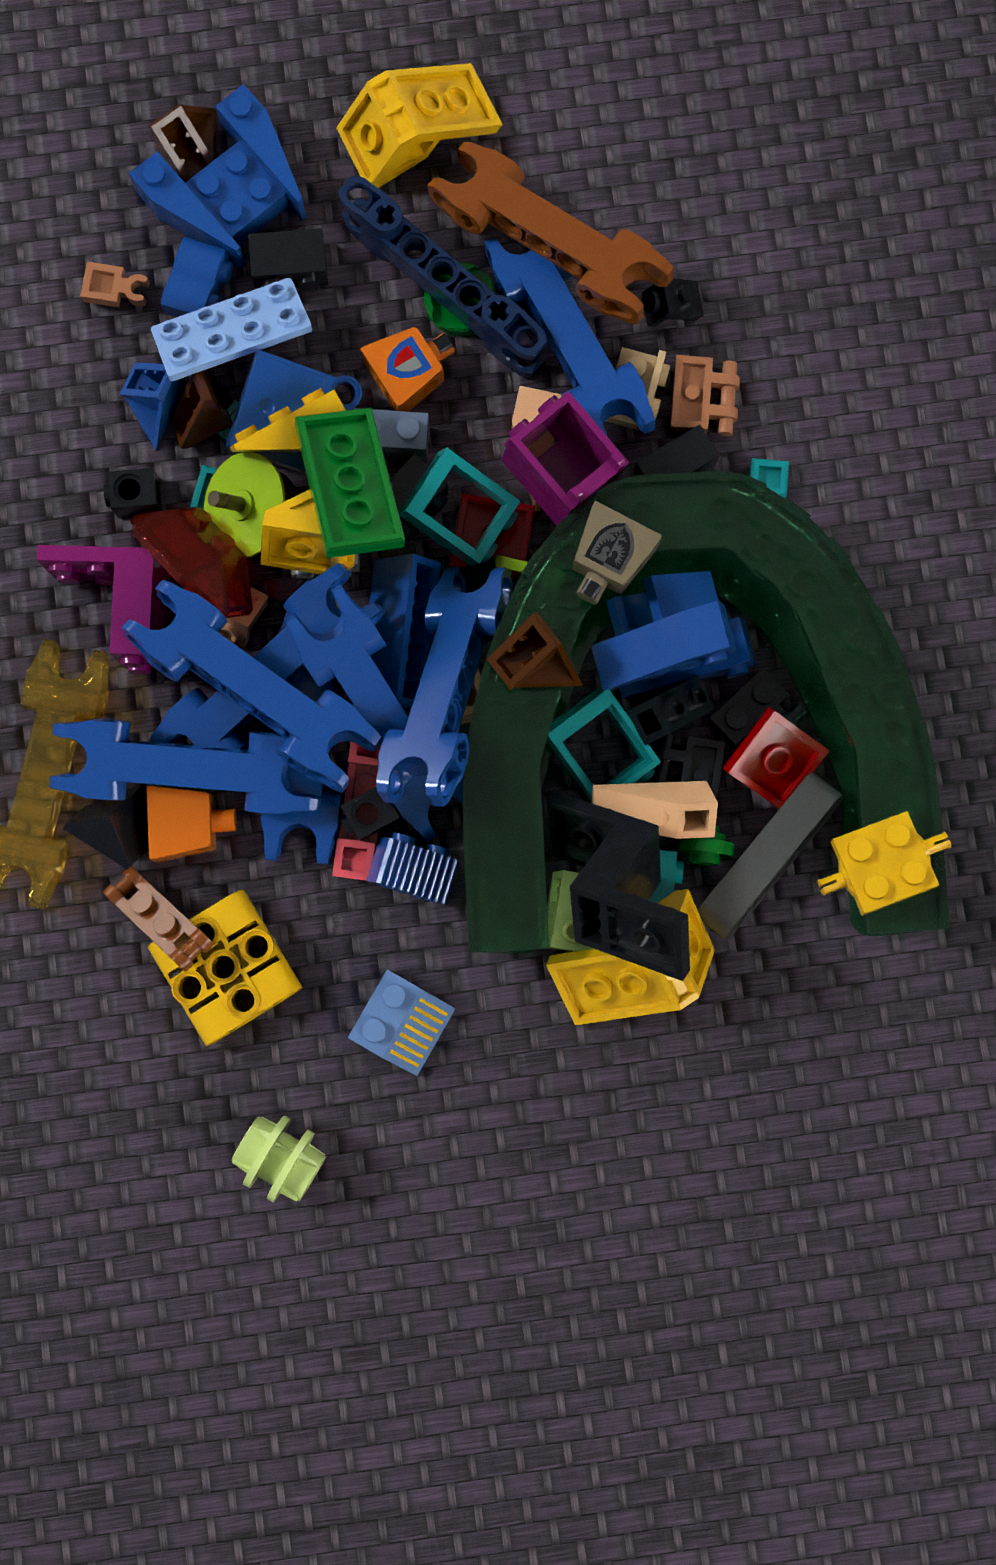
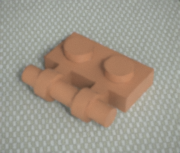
M676 355L670 431L688 432L701 425L704 432L707 433L709 420H716L719 422L718 435L724 437L733 435V423L737 422L738 409L735 407V393L740 389L737 362L724 361L722 373L712 372L713 358ZM711 388L721 390L720 405L710 404Z

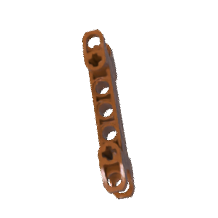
M463 142L457 149L459 152V162L474 177L462 184H454L438 177L433 178L427 185L431 200L455 224L475 235L481 234L485 227L490 224L580 279L575 285L577 295L586 304L604 315L618 318L627 323L638 324L644 317V305L626 287L637 280H646L659 287H667L673 280L674 267L647 240L627 229L619 230L611 240L521 186L525 179L522 169L513 160L496 150L482 147L473 142Z

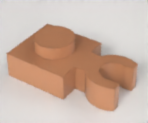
M87 262L80 297L83 302L118 308L120 307L121 298H127L135 306H146L147 301L145 297L133 292L139 286L149 288L150 282L146 276L141 274H134L125 278L126 272L123 267Z

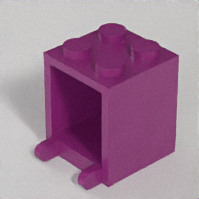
M569 391L560 399L553 395L545 401L537 410L539 414L530 423L527 419L519 422L508 433L510 438L504 443L506 449L501 458V461L559 529L616 483L629 464L627 459ZM549 431L557 442L536 459L528 447Z

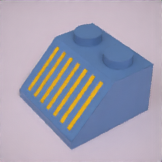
M387 969L348 1038L381 1058L418 1076L454 1013L455 1008Z

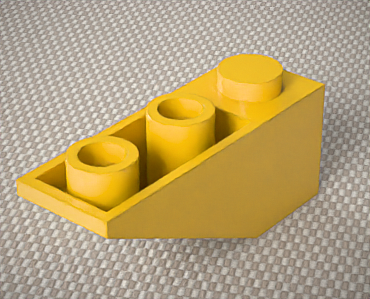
M319 388L301 398L305 406L294 412H291L289 407L286 406L268 416L271 424L258 431L254 424L235 434L234 436L238 442L230 446L232 452H301L295 428V417L346 410L335 390L324 394L322 388Z

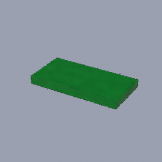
M372 407L295 417V428L326 558L403 548L405 537Z

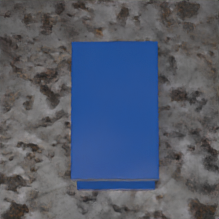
M703 571L651 575L643 580L646 592L613 597L606 601L616 637L678 612L717 601L718 597L711 572Z

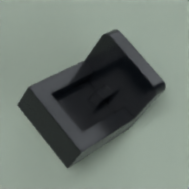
M673 279L667 287H659L653 284L642 292V304L644 305L643 310L647 326L656 327L666 319L696 321L704 316L697 281Z

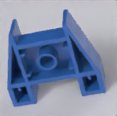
M244 84L215 106L221 128L235 144L185 183L158 151L128 173L136 193L159 220L191 239L226 249L230 262L240 268L246 266L240 245L249 239L248 234L258 232L289 206L302 221L306 218L302 196L268 112Z
M718 600L678 612L591 646L602 690L607 691L620 687L623 699L678 686L697 675L700 680L726 674L727 678L742 676L749 673L748 667L757 665L746 621L740 617L728 619L725 606Z

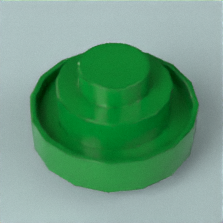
M716 826L715 837L678 839L677 852L689 855V863L719 866L720 859L733 858L735 844L726 841V835L719 833L720 827Z

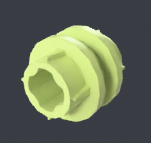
M285 1115L277 1124L258 1116L246 1132L231 1160L234 1165L247 1173L243 1181V1185L251 1188L258 1177L272 1185L266 1198L271 1202H275L280 1193L296 1202L300 1201L326 1158L324 1153L310 1144L315 1135L314 1132L308 1129L300 1140L286 1133L291 1119Z

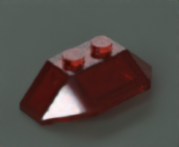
M199 507L133 516L131 520L133 536L181 586L190 592L197 593L215 606L226 618L251 614L253 604L246 555L235 545L234 539L227 533H224L211 520L208 512Z

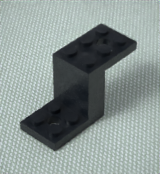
M554 791L546 801L552 856L583 866V869L570 885L575 942L683 981L690 971L688 914L648 900L661 882L659 826Z

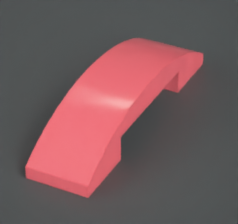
M352 741L350 742L347 774L349 785L345 789L344 803L376 787L380 745L375 752H372ZM373 804L363 805L358 811L359 822L363 825L373 824L379 815L377 807ZM341 823L332 876L367 881L371 863L376 852L379 832L360 841L356 834L349 837Z

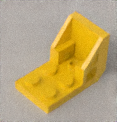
M472 63L386 70L367 81L336 129L360 177L365 178L377 188H380L425 160L440 140L496 134L503 124Z
M310 490L264 511L261 565L322 574L338 563L345 564L348 569L354 567L356 554L326 558Z
M689 889L674 891L657 903L688 914L690 971L683 981L593 948L550 955L546 963L547 969L575 1025L682 1010L700 997L715 949Z

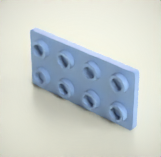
M291 278L273 282L264 287L203 307L177 318L166 320L151 327V332L170 381L184 378L251 354L258 349L262 350L304 335L313 330Z

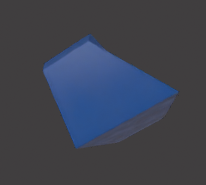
M135 362L119 395L126 399L148 439L157 451L187 384L184 378L170 381L164 364Z

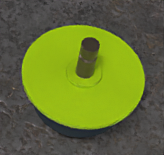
M242 452L231 456L216 470L208 485L204 500L206 531L213 545L226 556L246 559L261 552L264 511L297 496L291 480L284 473L278 471L276 466L265 456L254 452Z

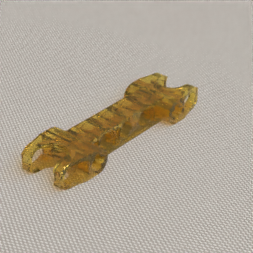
M44 639L34 662L27 671L23 686L21 707L26 710L35 711L36 716L8 825H0V889L5 876L11 870L24 868L31 878L29 906L46 910L52 894L63 876L69 851L68 839L53 836L64 791L50 788V776L70 772L77 744L76 740L53 735V724L59 722H82L97 718L102 719L109 694V655L106 652L94 650L83 674L74 679H63L58 672L61 654L60 645L56 641Z

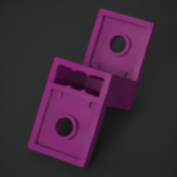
M38 545L37 561L57 579V582L79 584L80 579H95L97 584L113 585L110 654L120 665L128 668V673L139 675L151 674V669L155 668L148 663L141 652L124 636L122 627L130 619L151 630L164 628L165 605L157 597L158 591L155 588L162 580L166 581L167 566L154 548ZM189 669L185 672L184 675L189 674Z

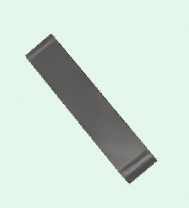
M810 773L701 904L698 912L703 923L722 939L728 940L841 803L844 795L815 773Z

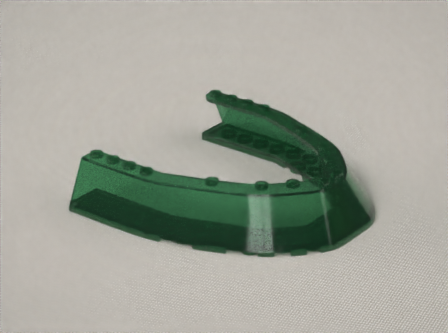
M713 471L636 475L616 480L597 490L592 497L567 515L555 527V530L541 547L536 550L521 572V576L498 624L481 674L469 727V758L463 780V834L469 953L525 954L536 950L549 949L541 789L553 752L546 742L550 727L554 721L564 715L574 686L514 688L510 690L488 662L487 658L533 613L538 612L562 643L579 676L584 660L592 648L591 646L611 623L606 601L617 596L640 594L645 589L643 580L651 575L710 571L716 593L760 628L774 646L807 708L822 745L829 750L827 757L840 784L841 794L844 795L841 801L844 835L908 811L916 832L923 840L942 833L936 767L926 722H923L911 680L903 663L904 657L880 607L876 606L866 586L851 564L850 556L832 536L829 537L810 519L811 515L793 501L784 499L769 489L764 482L734 472ZM597 501L661 534L662 538L655 553L622 594L605 588L598 603L592 604L576 594L585 576L573 570V564L592 505ZM944 850L930 855L931 866L939 882L937 888L863 916L854 897L848 892L850 920L853 928L864 936H890L950 929Z

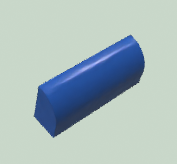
M413 553L374 560L369 604L372 602L378 603L385 611L375 627L387 645L372 654L371 657L406 712L411 711L433 642V635H430L425 627V611L430 594L440 579L441 562Z

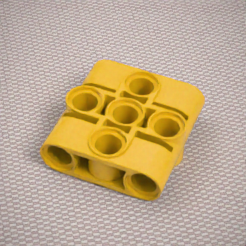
M244 889L232 893L189 919L198 929L202 925L210 924L214 929L215 936L212 941L214 945L206 953L202 951L192 961L198 960V962L186 973L182 971L172 977V974L180 971L181 968L154 942L147 947L169 983L173 997L182 1005L206 1047L223 1039L303 988L278 947L276 939L270 934ZM256 923L258 924V926L254 927L253 929L245 932L244 934L240 935L239 937L231 941V939L249 929ZM256 937H264L268 943L266 954L260 958H254L249 952V944ZM223 957H230L235 965L233 974L225 979L220 978L216 972L217 962ZM278 957L279 961L252 976V973ZM191 977L197 978L201 985L199 995L193 999L187 998L183 992L185 981ZM247 989L254 996V1005L249 1011L243 1012L237 1008L235 1001L237 994ZM219 995L218 998L214 999V1000L211 1001L210 1003L206 1004L205 1006L201 1007V1008L198 1009L197 1011L193 1012L192 1009H194V1008L198 1007L199 1005L205 1003L206 1001L210 1000V999L213 998L214 996Z

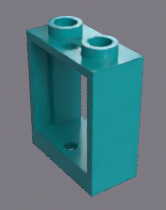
M446 447L436 454L398 513L399 516L466 564L473 566L480 564L481 561L486 563L492 557L498 547V544L494 541L501 530L506 532L515 522L518 513L514 510L520 503V500ZM451 469L501 505L474 548L423 512Z
M599 687L540 732L591 803L593 784L565 747L563 741L604 710L639 757L605 784L644 783L655 774L653 768L661 763L649 744L644 745L632 720L610 690L603 691L602 687Z

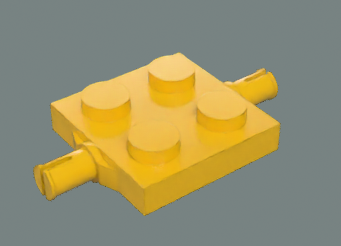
M908 811L832 839L831 844L838 859L839 872L818 879L819 888L823 887L820 890L823 896L845 887L854 897L861 915H866L937 888L939 882L932 869L930 855L951 848L950 839L944 841L948 838L946 832H942L939 835L923 840L916 832Z

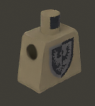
M595 501L574 559L573 570L585 576L576 594L592 604L598 603L605 588L622 594L655 553L662 535Z

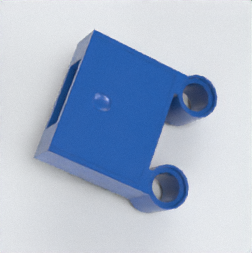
M258 349L254 353L225 447L230 449V446L238 442L234 435L254 424L258 431L270 425L271 422L268 416L286 406L289 407L291 412L305 406L301 398L319 388H322L324 394L334 390L336 385L339 384L348 387L351 392V400L349 404H343L346 411L351 410L359 404L362 398L361 386L351 376L336 378ZM254 452L265 456L275 465L303 474L306 480H308L301 452Z

